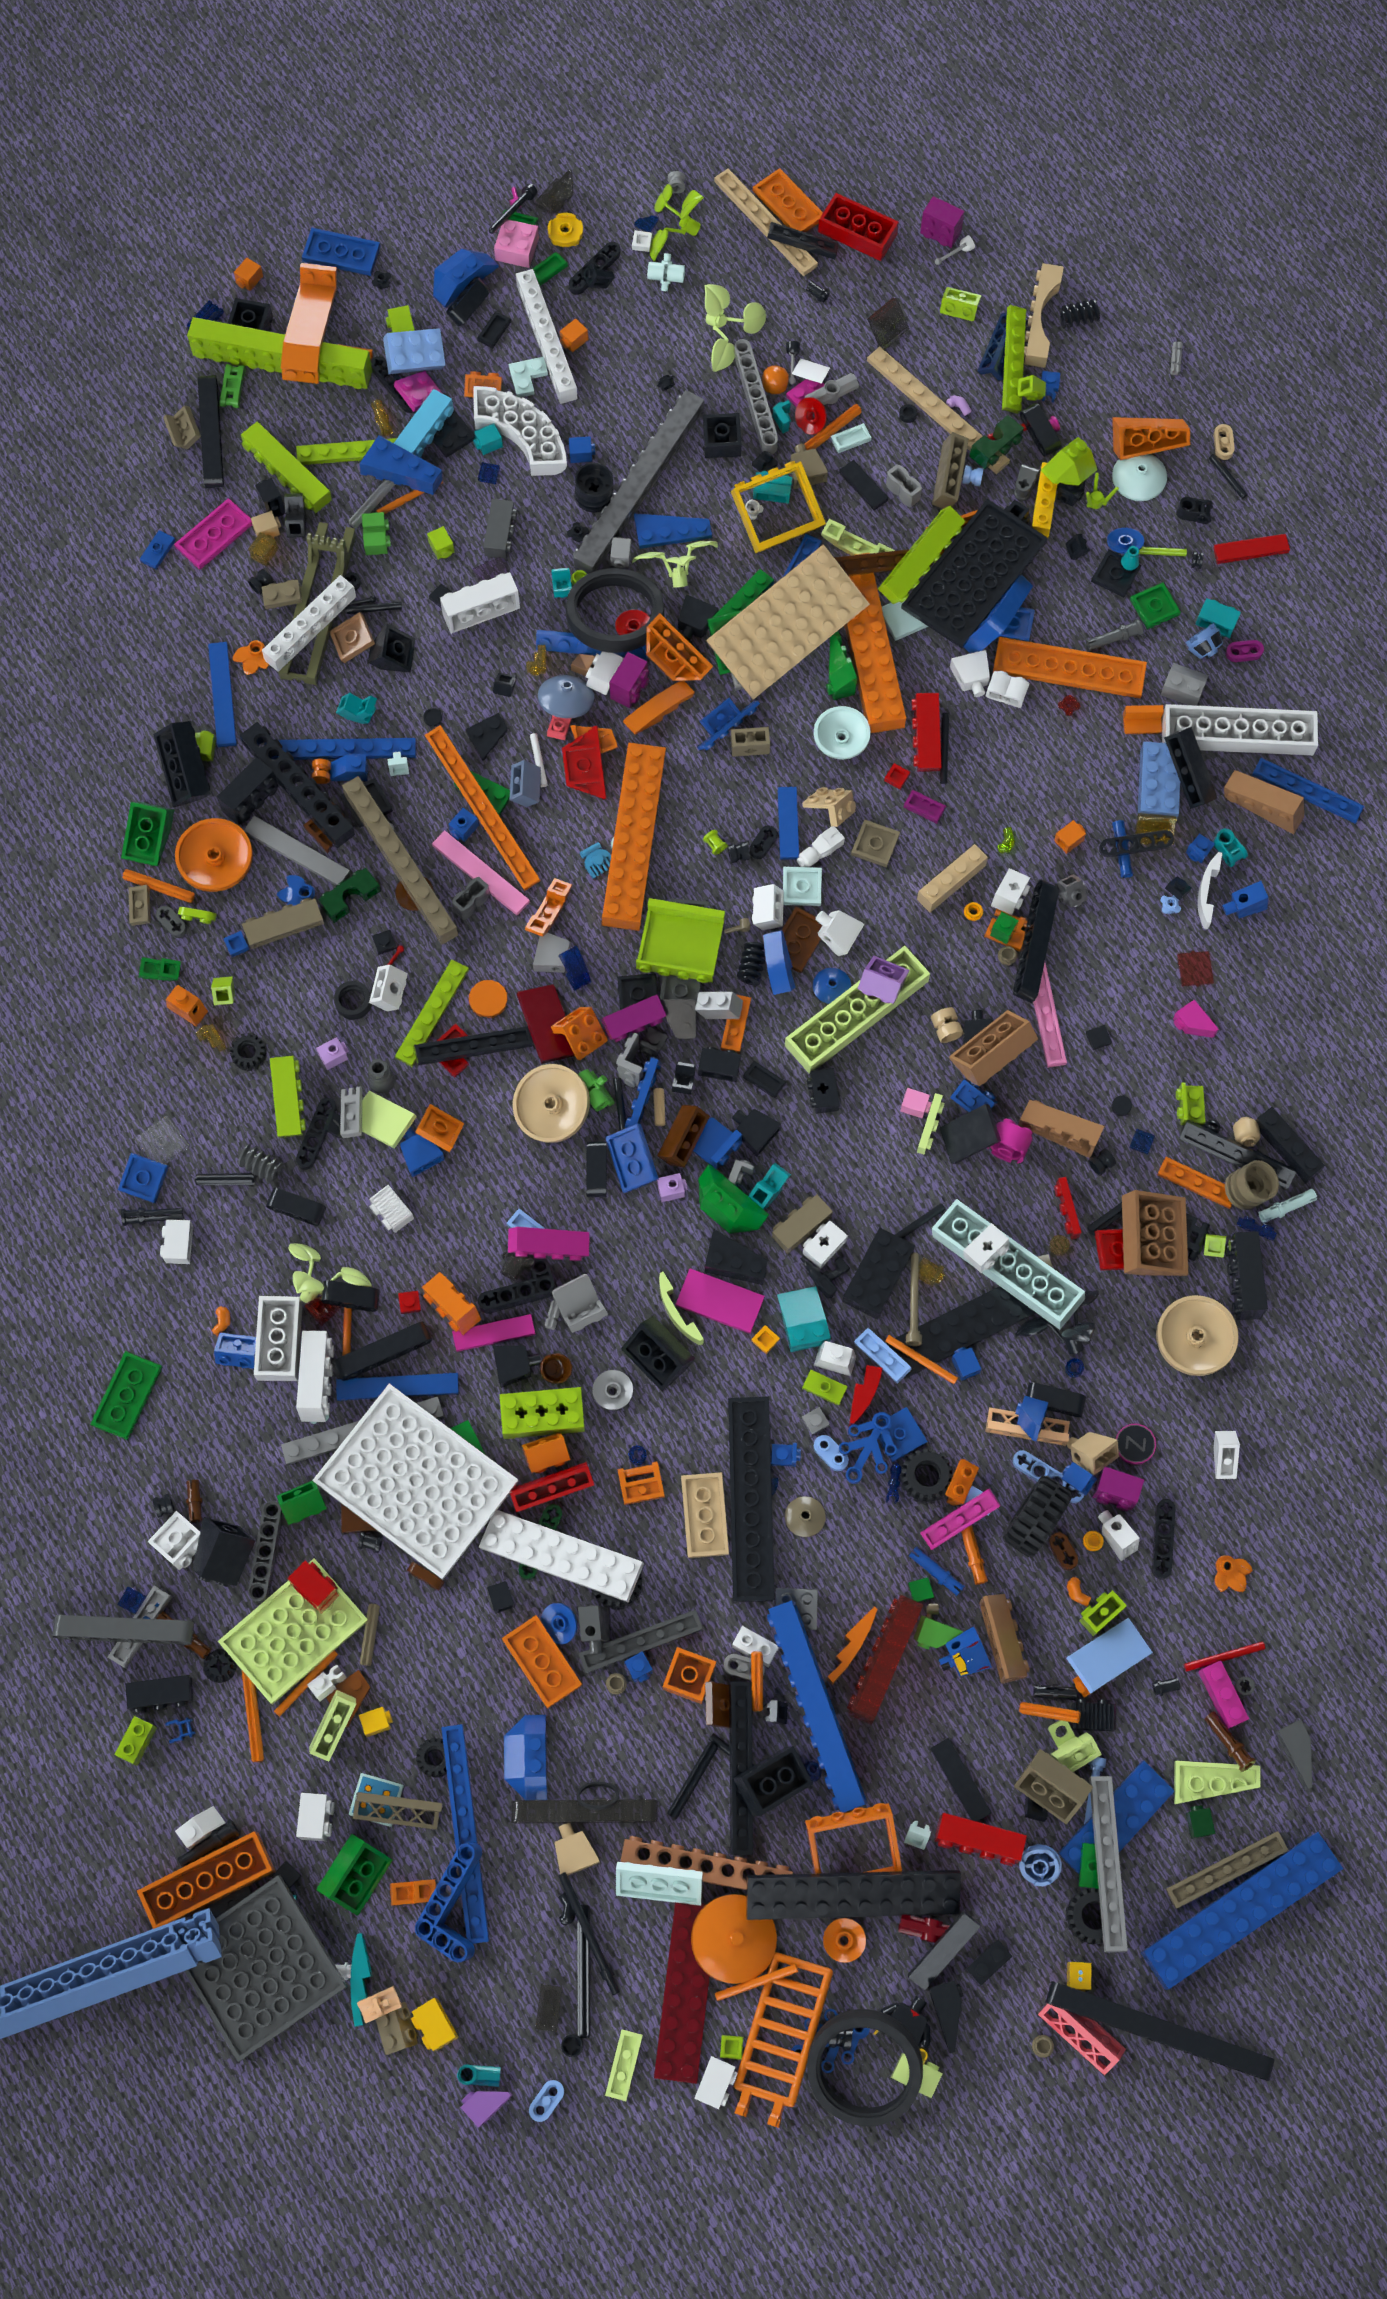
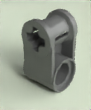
M1025 464L1021 465L1014 491V496L1017 500L1026 501L1029 499L1038 479L1040 469Z

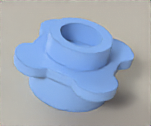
M1174 895L1172 897H1161L1163 913L1172 914L1180 912L1179 900Z

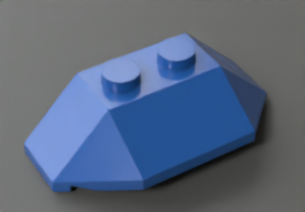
M460 249L435 268L433 297L446 308L455 301L471 280L477 276L484 279L496 270L499 265L486 253Z
M525 1715L504 1735V1780L526 1801L547 1800L546 1715Z

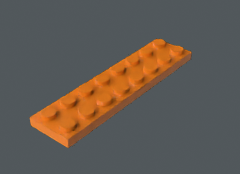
M999 637L993 672L1004 671L1012 677H1022L1024 679L1141 699L1147 662Z

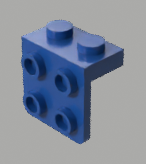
M710 1118L693 1152L717 1170L721 1165L724 1166L730 1158L729 1155L733 1151L736 1152L743 1143L742 1134L738 1130L732 1133L716 1119Z

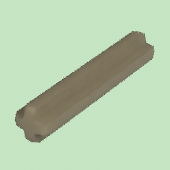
M377 1604L368 1605V1620L365 1624L360 1664L363 1666H371L380 1610V1606Z

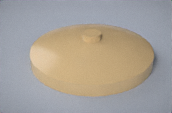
M558 1064L541 1065L528 1072L519 1082L513 1097V1113L521 1130L531 1138L545 1143L561 1142L573 1136L584 1124L590 1107L589 1092L583 1079L573 1070Z
M1187 1296L1176 1300L1164 1311L1157 1325L1156 1339L1162 1356L1173 1368L1188 1375L1205 1376L1221 1370L1232 1359L1238 1345V1328L1231 1313L1218 1301L1205 1296Z

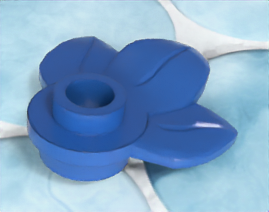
M288 875L287 883L289 887L277 893L281 901L288 903L287 905L293 904V906L300 904V901L303 899H314L315 897L314 888L309 884H305L304 879L296 875ZM304 892H309L308 896H303L302 894Z

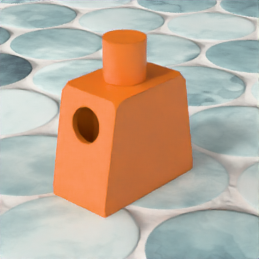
M179 985L166 998L168 1009L196 1027L208 1013V1010L198 997Z

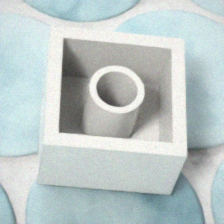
M301 1793L296 1837L301 1840L326 1842L327 1837H331L332 1824L329 1822V1817L334 1813V1802H332L328 1795Z

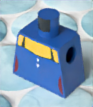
M974 1627L947 1642L946 1647L950 1655L939 1659L943 1671L955 1666L959 1676L969 1675L992 1667Z

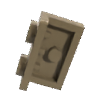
M184 405L174 416L166 414L163 417L174 446L189 449L201 437L190 407Z
M288 580L283 583H271L267 586H262L263 602L266 610L302 603L301 585L298 580Z
M406 2002L401 2003V2008L375 2019L386 2055L418 2044L416 2031L413 2028L410 2010Z

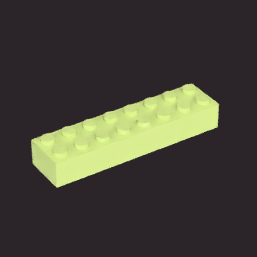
M903 946L886 960L910 970L894 1004L884 1003L880 998L863 994L862 991L857 989L860 983L858 981L785 1038V1047L809 1074L810 1071H815L928 983L930 973L906 946Z

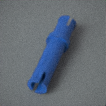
M1122 820L1114 821L1112 823L1114 837L1127 836L1125 822ZM1128 840L1122 842V848L1125 850H1129ZM1116 842L1117 852H1119L1118 842ZM1130 854L1118 856L1121 878L1132 877L1133 871Z
M916 1546L913 1551L919 1557L913 1552L908 1557L923 1567L939 1581L938 1583L941 1586L947 1587L957 1597L960 1592L954 1586L958 1587L961 1591L965 1586L953 1578L951 1572H946Z

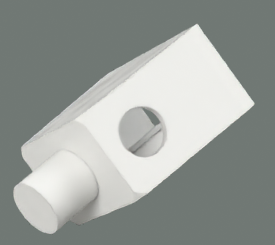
M986 650L951 658L950 668L962 691L972 689L974 697L983 696L985 694L983 687L988 685L990 679Z
M839 910L831 912L829 915L821 911L815 919L823 925L818 932V936L837 956L848 953L864 926V923Z
M825 1341L819 1346L814 1366L851 1376L856 1355L852 1348Z
M1106 1510L1098 1516L1103 1524L1102 1535L1120 1561L1138 1550L1140 1538L1120 1514L1113 1517Z

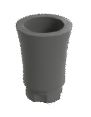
M380 1059L372 1060V1063L368 1066L369 1086L377 1093H386L393 1088L395 1076L386 1062Z

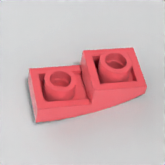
M552 715V720L547 730V737L565 740L572 718H559Z

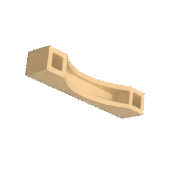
M1042 263L1041 270H1037L1036 281H1039V284L1034 286L1033 296H1036V301L1032 300L1030 311L1033 312V316L1029 315L1027 325L1031 328L1030 331H1026L1025 342H1028V345L1024 346L1025 365L1046 367L1050 342L1042 328L1041 313L1046 303L1059 292L1063 266Z

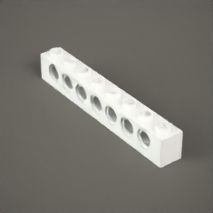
M533 269L516 273L517 288L559 402L562 404L576 400L577 387Z

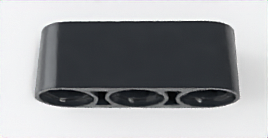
M479 276L475 277L450 305L446 314L458 327L463 325L485 300L491 290Z
M1038 403L1020 411L1023 424H1025L1034 443L1044 457L1061 449L1060 439Z
M607 1141L587 1142V1197H607Z
M276 1187L273 1188L266 1207L272 1211L314 1226H319L327 1208L321 1203Z
M332 1280L323 1281L322 1303L367 1312H376L378 1310L380 1290Z
M1033 1382L1028 1384L1026 1393L1028 1397L1049 1402L1047 1407L1049 1411L1073 1417H1082L1086 1401V1396L1083 1394Z

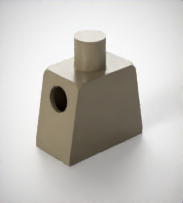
M804 444L796 445L794 448L796 453L791 455L790 462H802L810 485L827 482L828 471L815 449L806 450ZM792 472L793 489L801 488L795 472Z

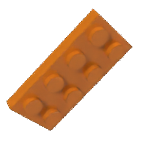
M780 168L753 186V192L785 226L806 233L819 223L823 212Z
M537 1615L501 1638L547 1709L582 1686V1683Z

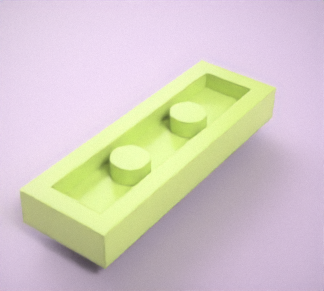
M935 1093L917 1153L925 1154L926 1149L930 1150L933 1138H930L932 1131L936 1132L939 1123L936 1120L937 1113H942L945 1104L941 1102L943 1095Z
M621 2030L605 2096L627 2101L643 2035Z

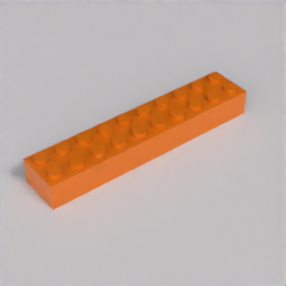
M874 573L848 576L870 604L844 625L853 667L857 676V686L863 714L868 721L871 733L905 728L906 715Z
M628 742L602 914V926L640 931L665 761V747Z

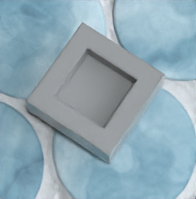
M820 1407L802 1416V1420L811 1435L830 1425Z

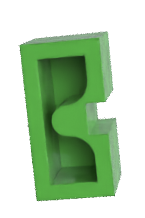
M384 512L362 514L365 554H388L387 547L391 546L390 535L386 534V530H390L389 519H385Z

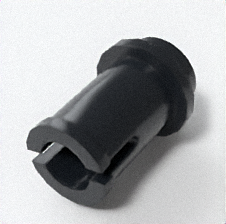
M813 281L807 285L806 291L815 296L817 301L824 303L828 299L829 293L827 289H822Z
M1177 1677L1163 1681L1156 1680L1155 1683H1152L1154 1694L1163 1696L1164 1693L1180 1690L1181 1688Z

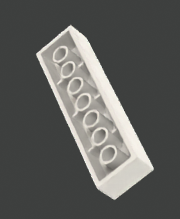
M1166 704L1162 715V743H1166L1164 737L1192 727L1199 749L1203 751L1313 756L1318 747L1317 711Z

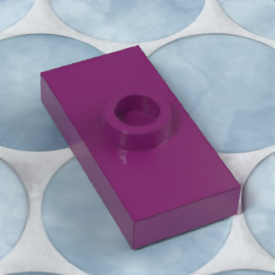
M912 790L903 808L938 824L946 806Z

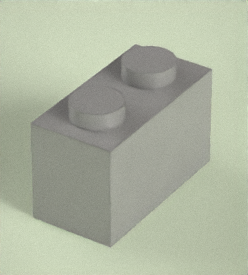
M699 992L695 1010L705 1019H740L743 1000L734 992Z

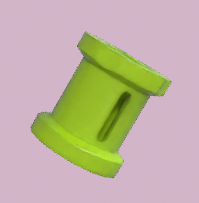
M717 830L710 831L703 838V841L711 847L714 855L720 854L727 848V843L720 839Z

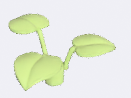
M708 284L705 285L706 323L713 326V330H716L723 337V339L720 338L715 342L712 349V370L717 372L728 367L735 358L734 345L728 343V338L719 328L723 327L727 321L744 322L743 328L745 332L750 334L757 333L765 324L766 311L761 304L752 302L744 309V319L725 317L723 309L727 308L730 303L728 291L722 286Z
M698 541L686 545L688 547L687 556L679 558L671 557L666 559L663 552H648L634 557L632 563L638 559L660 558L665 563L669 577H672L673 587L688 586L689 562L696 559V556H691V551L697 547L707 545L717 548L718 543L716 541ZM668 562L677 564V568H673V572Z
M290 1243L288 1248L291 1254L300 1260L308 1261L310 1264L308 1274L301 1271L293 1273L294 1287L297 1293H301L300 1299L303 1302L314 1304L318 1295H322L324 1290L323 1284L311 1277L314 1261L319 1262L321 1257L310 1246ZM342 1267L341 1272H338L331 1279L335 1281L337 1278L342 1277L348 1283L372 1288L368 1278L354 1268Z

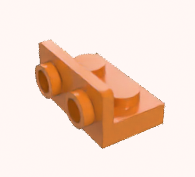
M471 371L470 374H465L464 397L474 398V386L492 387L501 391L503 378L499 377L498 373H488V376L481 375V372Z
M960 1459L945 1493L948 1497L947 1503L952 1506L964 1504L979 1467L965 1459Z

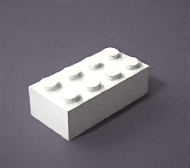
M510 572L499 574L490 580H482L476 585L466 586L457 592L447 593L440 597L443 617L451 634L520 609L518 589Z
M259 1296L254 1376L257 1381H298L303 1305L300 1297Z
M302 1331L296 1405L302 1422H326V1415H330L328 1396H331L332 1387L329 1383V1377L333 1375V1365L330 1358L334 1357V1345H332V1338L328 1337L327 1331Z

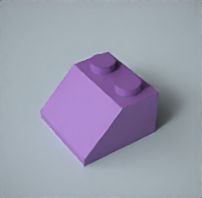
M873 956L864 969L857 989L865 995H873L880 998L884 1003L894 1004L910 970Z
M471 2091L463 2098L462 2102L464 2104L460 2108L479 2128L513 2094L503 2091H477L476 2093Z

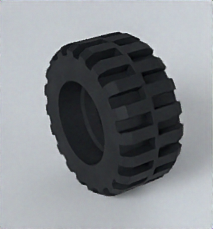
M1041 1476L1003 1535L1004 1542L1025 1556L1034 1557L1065 1512L1073 1496L1071 1491L1049 1476Z

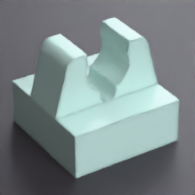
M394 752L393 758L388 759L390 776L409 774L407 757H401V752Z
M914 1821L909 1827L904 1843L924 1850L931 1831L928 1825L923 1829L917 1826L918 1821Z

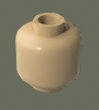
M1242 1117L1233 1125L1236 1142L1252 1147L1259 1141L1261 1137L1260 1130L1255 1119Z

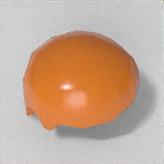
M776 365L767 367L762 375L764 390L770 394H781L786 391L789 382V374L786 369Z

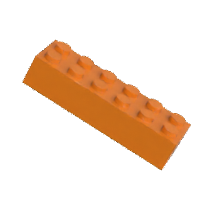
M254 1831L137 1890V1893L154 1929L181 1918H186L276 1871L259 1833Z

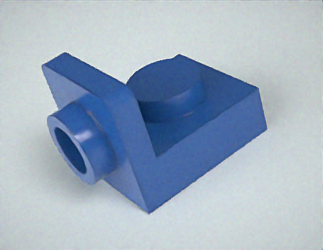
M1199 833L1188 846L1186 854H1188L1191 860L1202 863L1213 849L1215 843Z
M793 1443V1445L772 1444L771 1466L796 1467V1461H800L801 1449H797V1443Z

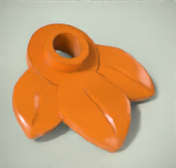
M258 640L251 641L247 647H240L233 655V661L243 663V670L246 675L255 673L259 667L267 669L269 666L264 660L262 653L265 645Z
M1228 1555L1219 1557L1216 1561L1217 1574L1215 1576V1585L1220 1592L1225 1591L1228 1587L1238 1592H1244L1247 1585L1245 1575L1253 1571L1251 1565L1241 1558L1233 1559ZM1226 1562L1229 1563V1568L1227 1570L1224 1568V1564Z

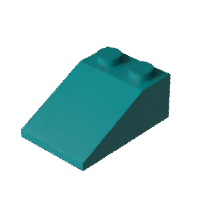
M816 1286L777 1294L790 1352L818 1347L825 1341L830 1342L831 1337Z

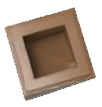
M579 654L571 664V671L586 677L589 668L595 666L592 664L595 656Z

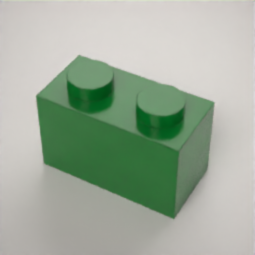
M313 1481L277 1495L280 1508L288 1525L301 1522L304 1518L317 1515L327 1509L319 1487Z

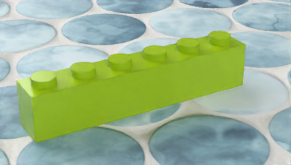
M254 423L241 434L244 449L247 452L251 451L260 464L263 462L271 475L275 474L284 487L290 488L292 494L303 493L306 509H311L317 513L332 501L330 491L260 423Z
M951 506L942 509L880 585L878 590L892 604L904 602L909 596L908 592L910 589H914L920 583L918 579L927 574L931 569L929 567L930 564L936 562L941 557L940 552L952 543L951 538L961 532V526L965 520Z

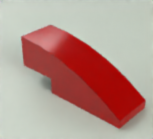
M867 1365L864 1383L855 1384L849 1427L852 1424H856L869 1408L880 1382L882 1367Z

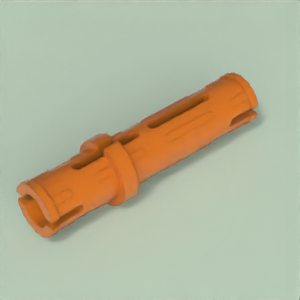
M970 1525L961 1531L968 1555V1566L971 1567L975 1585H980L988 1582L983 1565L985 1562L981 1558L973 1526Z

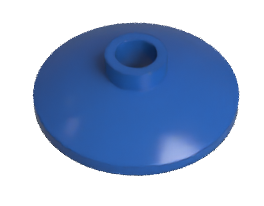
M1118 528L1109 533L1107 544L1113 551L1125 554L1131 546H1136L1140 550L1144 545V537L1135 529Z
M837 968L823 969L813 980L815 996L826 1004H830L851 988V981L848 975ZM834 981L836 985L830 986L829 982Z
M553 1603L544 1609L541 1623L555 1644L570 1642L577 1632V1620L573 1611L563 1603Z

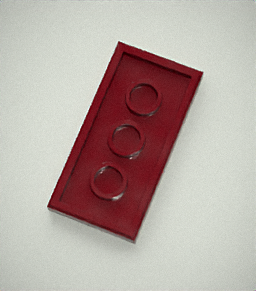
M554 984L517 992L516 995L541 1064L575 1056L565 1035L554 1034L551 1029L552 1025L565 1017Z

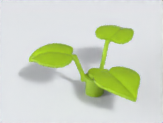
M667 184L657 198L654 207L655 211L659 213L666 206L680 217L679 226L681 229L664 228V230L660 229L655 234L650 247V256L653 261L656 262L657 255L667 240L668 232H677L683 235L687 232L692 236L698 233L701 224L688 215L704 198L697 191L692 190L687 195L682 204L681 213L667 203L673 192L671 185Z

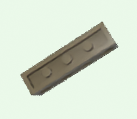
M357 1792L352 1819L437 1830L442 1803ZM359 1803H368L373 1811L367 1816L358 1815ZM373 1804H378V1805H380V1806H378L377 1808H375V1807L373 1806ZM384 1805L389 1806L394 1812L388 1819L382 1818L377 1811ZM394 1807H401V1808H400L398 1811H396ZM408 1808L415 1817L410 1821H403L398 1813ZM414 1809L422 1811L417 1814ZM425 1811L434 1812L433 1825L425 1824L419 1816ZM376 1813L378 1817H371V1815ZM394 1816H397L399 1820H394L392 1818ZM417 1818L420 1823L412 1822V1821H414V1820Z

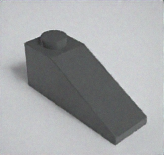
M1299 1720L1276 1731L1275 1734L1305 1791L1312 1788L1311 1738L1309 1736L1311 1732L1307 1724Z

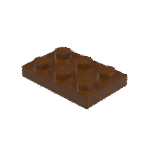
M795 907L782 930L793 966L791 969L802 973L822 940L818 936V932L823 925L815 920L816 917Z

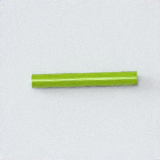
M1142 547L1139 550V554L1186 556L1187 549Z

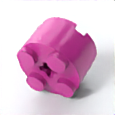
M1006 1118L1003 1122L996 1124L1001 1141L990 1146L992 1149L991 1153L1006 1162L1011 1163L1012 1160H1017V1163H1021L1031 1145V1135L1033 1132L1028 1128L1016 1125L1014 1121Z

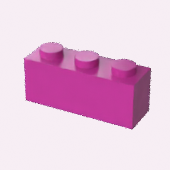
M1222 1661L1209 1665L1198 1672L1222 1722L1228 1729L1249 1719Z

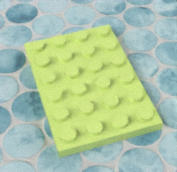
M315 1558L309 1562V1564L311 1562L315 1563L321 1569L324 1578L328 1576L332 1579ZM287 1581L218 1641L272 1705L330 1653L335 1651L359 1630L368 1620L337 1584L338 1589L336 1591L339 1596L321 1614Z

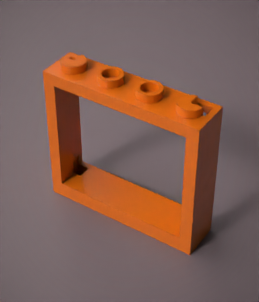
M878 1803L873 1807H859L849 1812H835L830 1816H815L810 1820H806L805 1824L814 1874L821 1873L814 1833L884 1818L893 1866L867 1872L902 1871L894 1819L889 1803Z

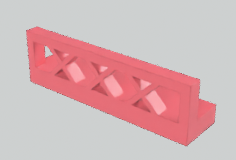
M1049 2004L1038 2014L1103 2075L1110 2071L1126 2050L1114 2037L1092 2019ZM1052 2008L1058 2013L1059 2019L1052 2018L1047 2011ZM1065 2025H1071L1075 2029V2034L1068 2033L1065 2030ZM1081 2040H1087L1091 2043L1092 2049H1086L1082 2045ZM1098 2055L1105 2056L1110 2063L1107 2066L1103 2065L1099 2061Z

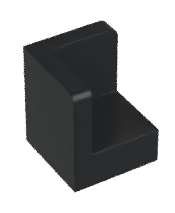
M506 1581L487 1587L495 1614L515 1608Z

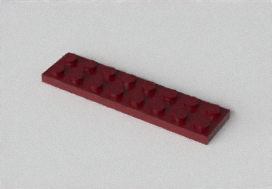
M675 1902L654 2072L655 2079L697 2084L710 1976L699 1966L695 1959L691 1945V1932L694 1921L701 1909L706 1905L705 1903H701L700 1906Z

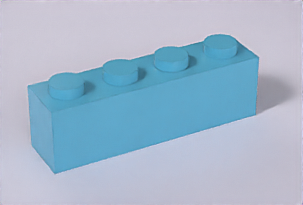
M433 389L394 444L421 457L424 448L433 441L435 433L442 429L446 418L452 415L454 411L452 399Z

